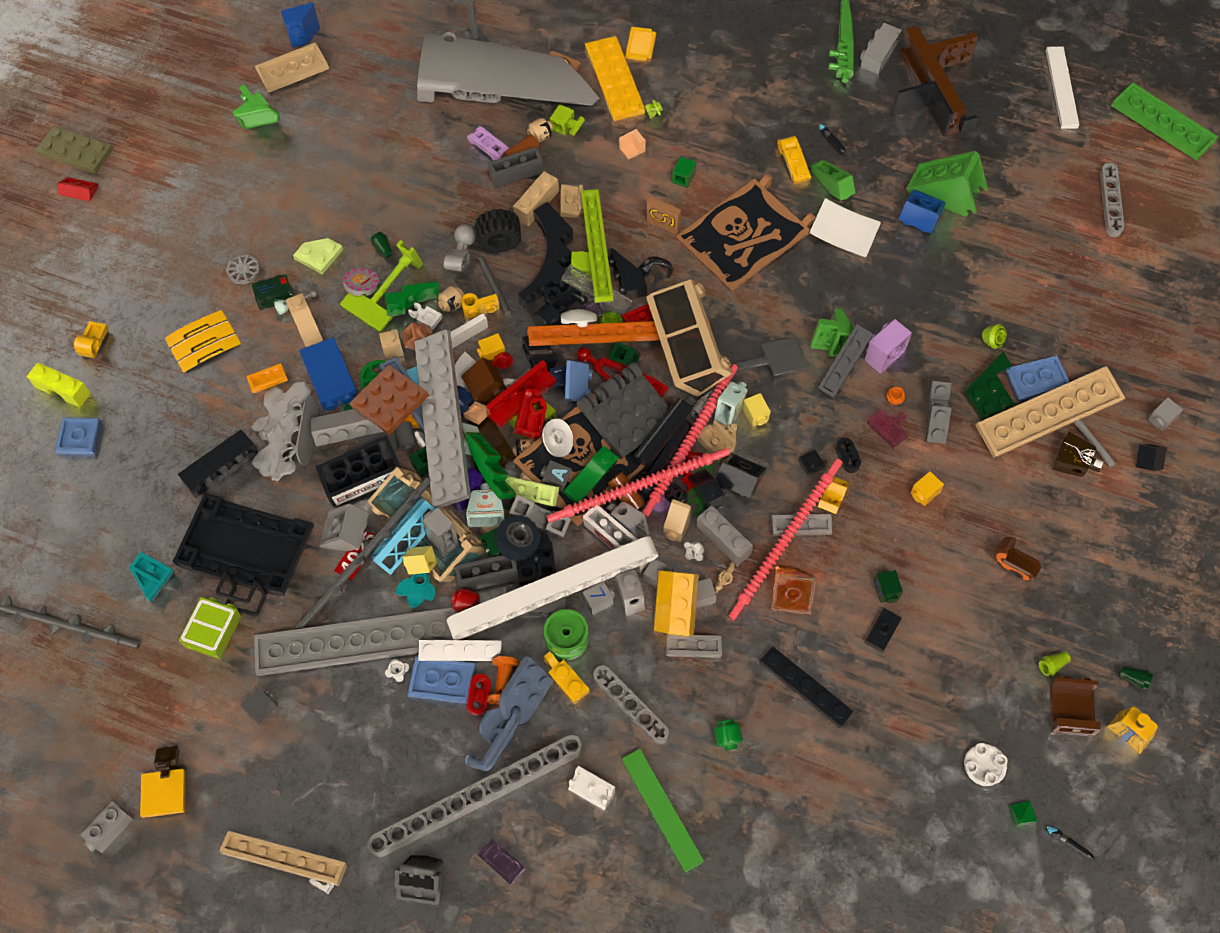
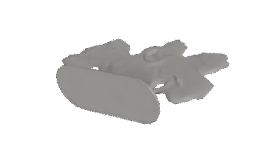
M305 381L293 383L285 393L278 387H274L266 392L263 406L269 414L258 418L251 426L254 432L259 433L258 436L261 440L269 441V445L257 453L252 464L256 469H259L263 476H270L272 481L278 482L283 475L291 474L295 471L296 464L292 460L295 453L299 463L303 466L308 465L311 458L314 438L311 432L310 418L318 417V408L314 397L309 396L311 390L306 386ZM299 415H301L300 426L297 420ZM298 431L297 443L294 445L291 437L294 432ZM293 449L288 456H282L285 451Z

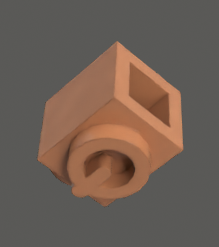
M412 322L402 331L404 347L415 350L414 341L433 334L430 327L425 324L419 325Z

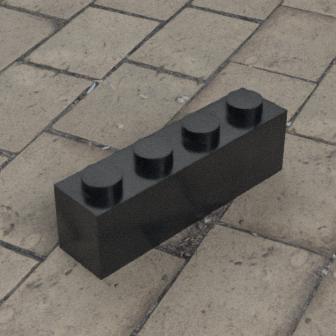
M241 429L179 472L178 476L196 498L204 494L214 484L221 482L228 474L238 470L242 464L252 460L258 451L253 442Z

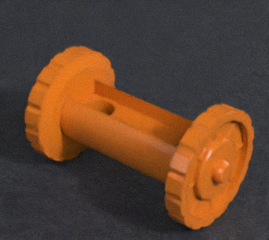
M498 656L493 658L492 664L498 667L495 694L488 696L487 700L492 705L499 706L501 694L512 677L513 669L518 668L520 665V661L513 657Z

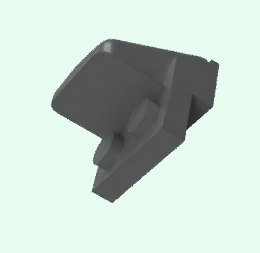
M427 855L408 856L395 869L394 888H397L396 899L439 906L441 902L444 861Z

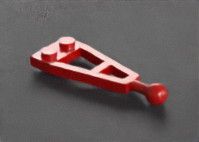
M585 347L577 351L578 360L581 362L588 361L594 365V372L604 381L611 378L603 370L604 367L619 372L618 375L624 379L621 370L626 368V366L604 357L598 360ZM643 374L660 397L663 398L668 392V386L651 376Z

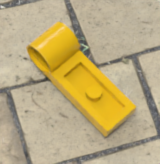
M796 136L778 140L779 153L785 158L793 184L810 181L811 175Z

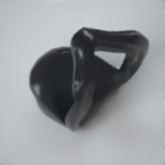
M656 256L647 258L638 268L642 271L644 278L649 276L653 264L668 267V278L673 272V267L669 261Z

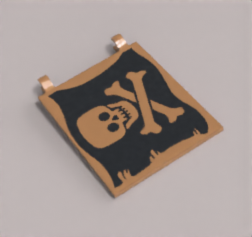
M766 174L760 182L755 179L751 180L676 235V239L731 292L810 233L808 227L813 226V220L816 218L812 213H809L800 221L765 188H769L772 185L770 181L773 178L769 174Z
M593 392L592 395L596 398L598 404H600L601 402L598 400V398ZM578 406L561 419L568 424L573 434V446L569 454L563 457L551 455L547 451L541 436L513 460L532 481L542 482L541 471L544 465H549L551 460L572 469L564 488L565 490L604 445L615 454ZM639 447L623 459H618L613 468L584 499L589 500V497L594 498L595 495L600 496V493L605 494V491L610 492L611 488L607 481L619 472L623 471L630 481L646 467L636 463L633 459V455ZM559 491L556 506L560 510L565 509L564 507L569 504L573 506L574 502ZM585 509V512L579 511V514L575 513L573 517H570L571 522L578 527L583 523V516L589 510Z

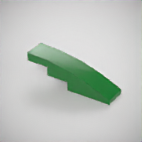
M466 432L465 438L470 452L489 487L499 499H513L516 492L505 481L509 474L498 463L501 455L481 433Z

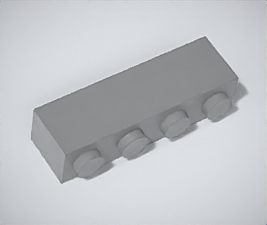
M354 409L310 418L311 432L316 447L384 432Z

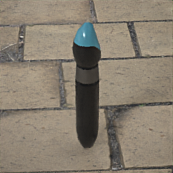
M820 124L819 129L821 133L828 138L840 153L845 154L844 146L829 131L828 127Z
M1047 826V830L1052 837L1059 839L1083 858L1089 861L1095 860L1094 855L1062 833L1061 830Z

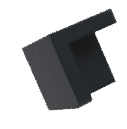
M1140 444L1136 467L1151 471L1163 470L1167 447L1154 444Z

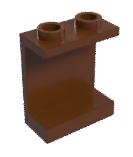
M1065 675L1058 676L1051 683L1052 732L1095 736L1101 730V722L1095 721L1094 689L1099 685L1098 681H1092L1087 677L1070 679L1069 676Z

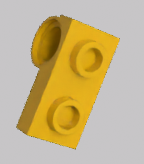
M467 293L461 300L465 320L475 318L481 314L493 313L500 309L496 294L478 299L475 294Z
M89 321L84 334L78 335L75 338V352L80 356L95 358L109 329L108 326Z

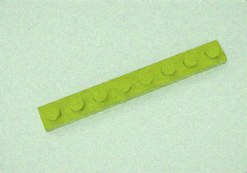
M582 190L581 199L595 303L613 301L599 190Z

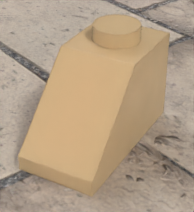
M672 500L663 528V535L667 539L682 542L690 524V505Z

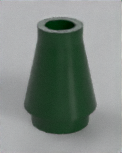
M383 232L374 234L371 237L372 246L385 259L392 257L394 252L391 249L387 235L383 234Z
M1123 666L1119 678L1128 681L1141 690L1143 688L1148 690L1153 674L1148 673L1149 670Z

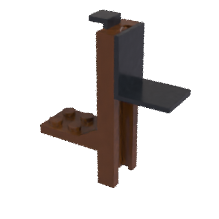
M918 26L906 29L905 36L910 43V48L905 49L903 47L900 53L918 85L897 91L892 111L893 116L927 107L943 136L974 129L978 121L977 115L965 117L966 108L943 68L970 61L978 39L977 34L973 32L929 45Z

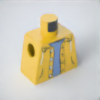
M1134 706L1120 711L1107 726L1138 753H1141L1146 748L1158 729V725L1147 714L1142 713Z

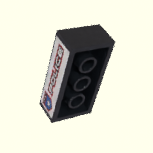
M387 436L315 466L327 498L333 507L378 489L396 467L401 468ZM394 475L387 484L399 479Z

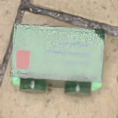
M287 274L251 283L259 310L275 307L274 301L286 300L294 296Z

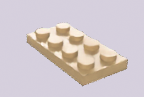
M315 42L256 65L255 69L267 92L270 93L328 70L329 66Z

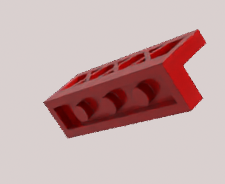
M540 361L486 405L488 417L500 429L518 414L521 395L526 385H533L538 393L542 395L556 384V379L547 371L546 362Z

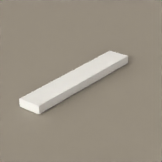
M1047 47L1046 56L1061 129L1078 128L1079 120L1064 47Z

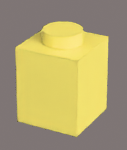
M761 393L743 400L742 409L752 427L763 425L769 420L770 409Z
M432 546L410 548L403 556V563L407 568L408 574L430 573L437 564Z

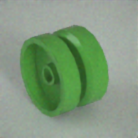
M562 609L554 612L546 620L544 639L548 651L557 659L572 661L581 657L587 650L589 645L588 624L579 612L571 609Z

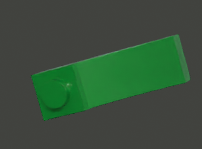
M438 281L403 285L402 292L385 293L387 316L406 314V310L414 306V303L437 299L439 295Z
M604 445L578 476L566 487L563 493L574 503L579 504V501H582L613 468L619 457Z

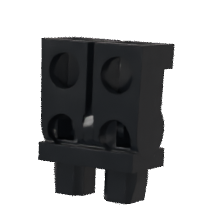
M548 534L541 535L540 544L530 558L518 561V582L520 585L525 586L537 581L536 567H538L539 580L556 573L553 544L550 542Z

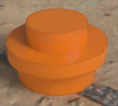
M892 387L887 391L886 398L889 403L899 405L905 400V392L900 387Z

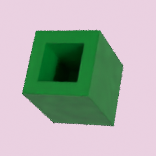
M680 157L672 172V183L688 188L696 173V162Z

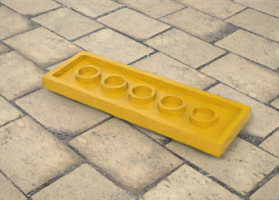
M613 36L585 43L586 52L612 120L617 121L645 114V107L617 37Z

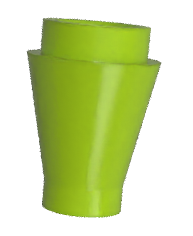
M1065 651L1042 657L1038 663L1039 669L1044 675L1053 676L1069 663L1071 658Z

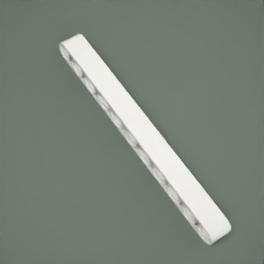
M643 537L456 613L447 618L446 622L453 639H463L605 581L617 574L655 560L659 554L651 537Z

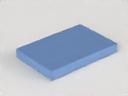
M1057 355L1012 366L1011 369L1004 372L1018 403L1033 399L1070 382Z
M415 656L408 697L466 704L469 682L475 675L476 663L463 661H418V656Z

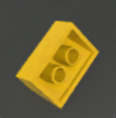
M659 570L654 631L683 636L694 635L699 574Z

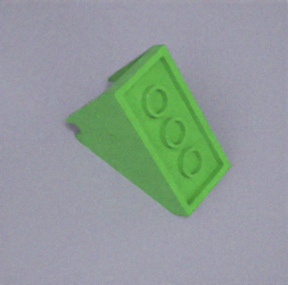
M977 151L920 163L906 189L910 194L916 189L946 202L944 209L967 217L969 214L968 210H971L974 214L977 212L972 192L978 194L980 192L979 187L987 191L988 186L980 155Z

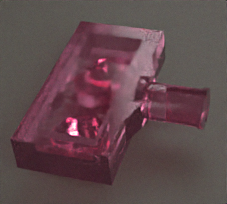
M881 409L867 421V424L893 449L908 437V434L900 426V423L907 419L903 412L893 418Z

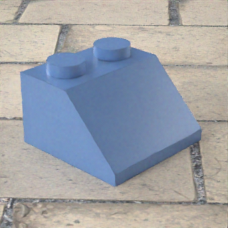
M567 360L564 403H577L579 399L591 393V388H588V380L592 381V369H589V364Z

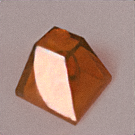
M776 565L771 611L811 615L816 577L797 567Z

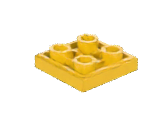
M170 770V777L163 779L160 778L161 772L141 774L140 816L142 818L185 812L186 770Z

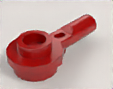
M501 352L491 360L492 365L500 369H507L513 364V358L507 352Z

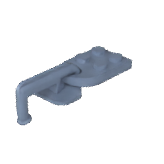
M524 656L501 694L499 707L488 710L481 720L479 732L491 743V746L482 760L477 759L474 754L467 755L464 760L467 766L483 771L490 770L503 749L511 741L518 724L527 722L533 716L554 680L531 657Z

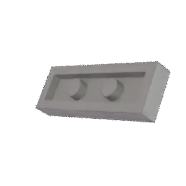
M831 514L806 515L807 520H803L804 524H800L801 528L797 529L798 533H794L795 536L832 535ZM772 515V535L781 536V534H785L784 530H788L787 525H791L790 521H794L793 517L797 515Z

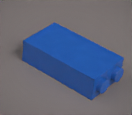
M334 337L299 350L324 412L335 410L344 404H349L358 395Z

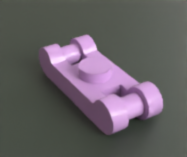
M481 126L475 129L476 132L470 133L467 136L471 144H475L483 150L493 161L500 159L503 156V152L509 149Z

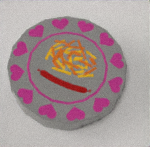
M366 268L351 269L343 276L344 289L355 296H361V294L371 295L379 288V278L376 273Z

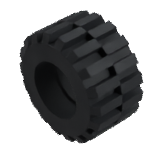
M492 209L479 215V218L476 219L477 243L485 251L493 253L507 252L518 246L522 240L519 217L516 213L510 212V210Z

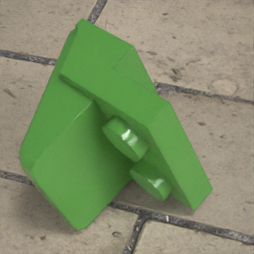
M245 84L238 87L242 93L240 97L244 104L235 109L232 114L243 129L278 122L280 118L279 112L269 106L259 92L252 95Z
M835 308L831 320L819 319L810 342V348L828 350V356L837 357L854 329L842 309Z

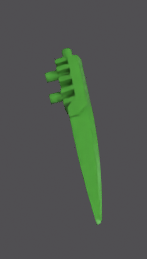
M841 0L837 50H829V57H836L837 62L829 63L828 69L836 70V77L842 78L843 83H847L854 75V33L849 0Z

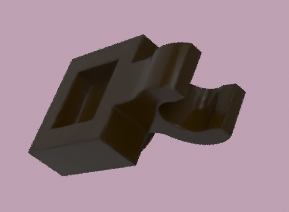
M177 745L156 749L154 765L158 771L161 770V779L170 777L171 767L178 764L180 751Z

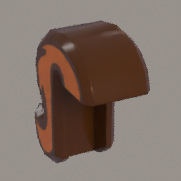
M1003 538L994 552L997 563L1008 571L1018 573L1020 579L1028 582L1033 581L1042 568L1040 562L1014 548L1017 538Z

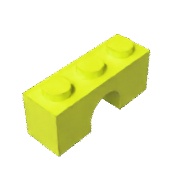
M38 362L26 376L35 388L48 394L54 391L66 402L81 408L91 394L83 382Z

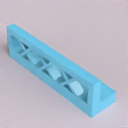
M422 497L391 531L392 536L384 539L370 555V558L390 575L401 564L403 556L408 550L415 547L426 535L422 521L423 514L428 508L431 511H434L435 508ZM420 525L421 532L419 535L410 536V529L413 526ZM407 540L408 547L405 551H397V544L400 541ZM394 555L395 562L390 568L382 563L386 556Z

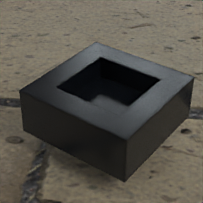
M816 450L798 459L807 476L825 467Z

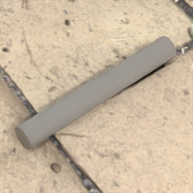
M1077 420L1074 423L1089 443L1096 447V451L1110 468L1116 464L1113 458L1082 420Z

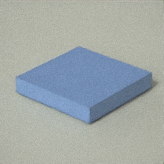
M62 418L55 452L57 454H95L101 426L100 418Z

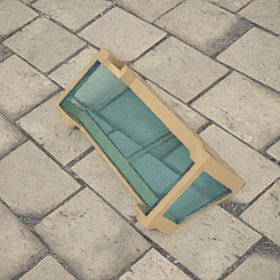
M396 467L367 502L372 506L371 509L379 516L381 514L385 515L390 519V516L395 514L412 494V491H415L423 482V479L415 471ZM429 486L420 497L432 505L431 488ZM445 506L439 509L454 524L459 546L445 558L429 543L427 534L415 546H432L437 560V564L432 569V575L439 582L453 581L457 577L454 566L477 561L486 553L483 546L485 544L481 543L474 532L449 506ZM428 508L427 511L423 514V519H424V516H425L429 511H431L429 508ZM420 525L413 526L410 529V536L419 535L421 532Z

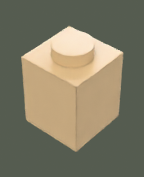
M397 329L379 333L386 360L395 356L396 358L404 356Z

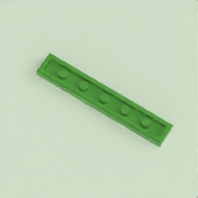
M638 749L622 758L624 766L683 871L686 873L704 862L703 858L642 751Z

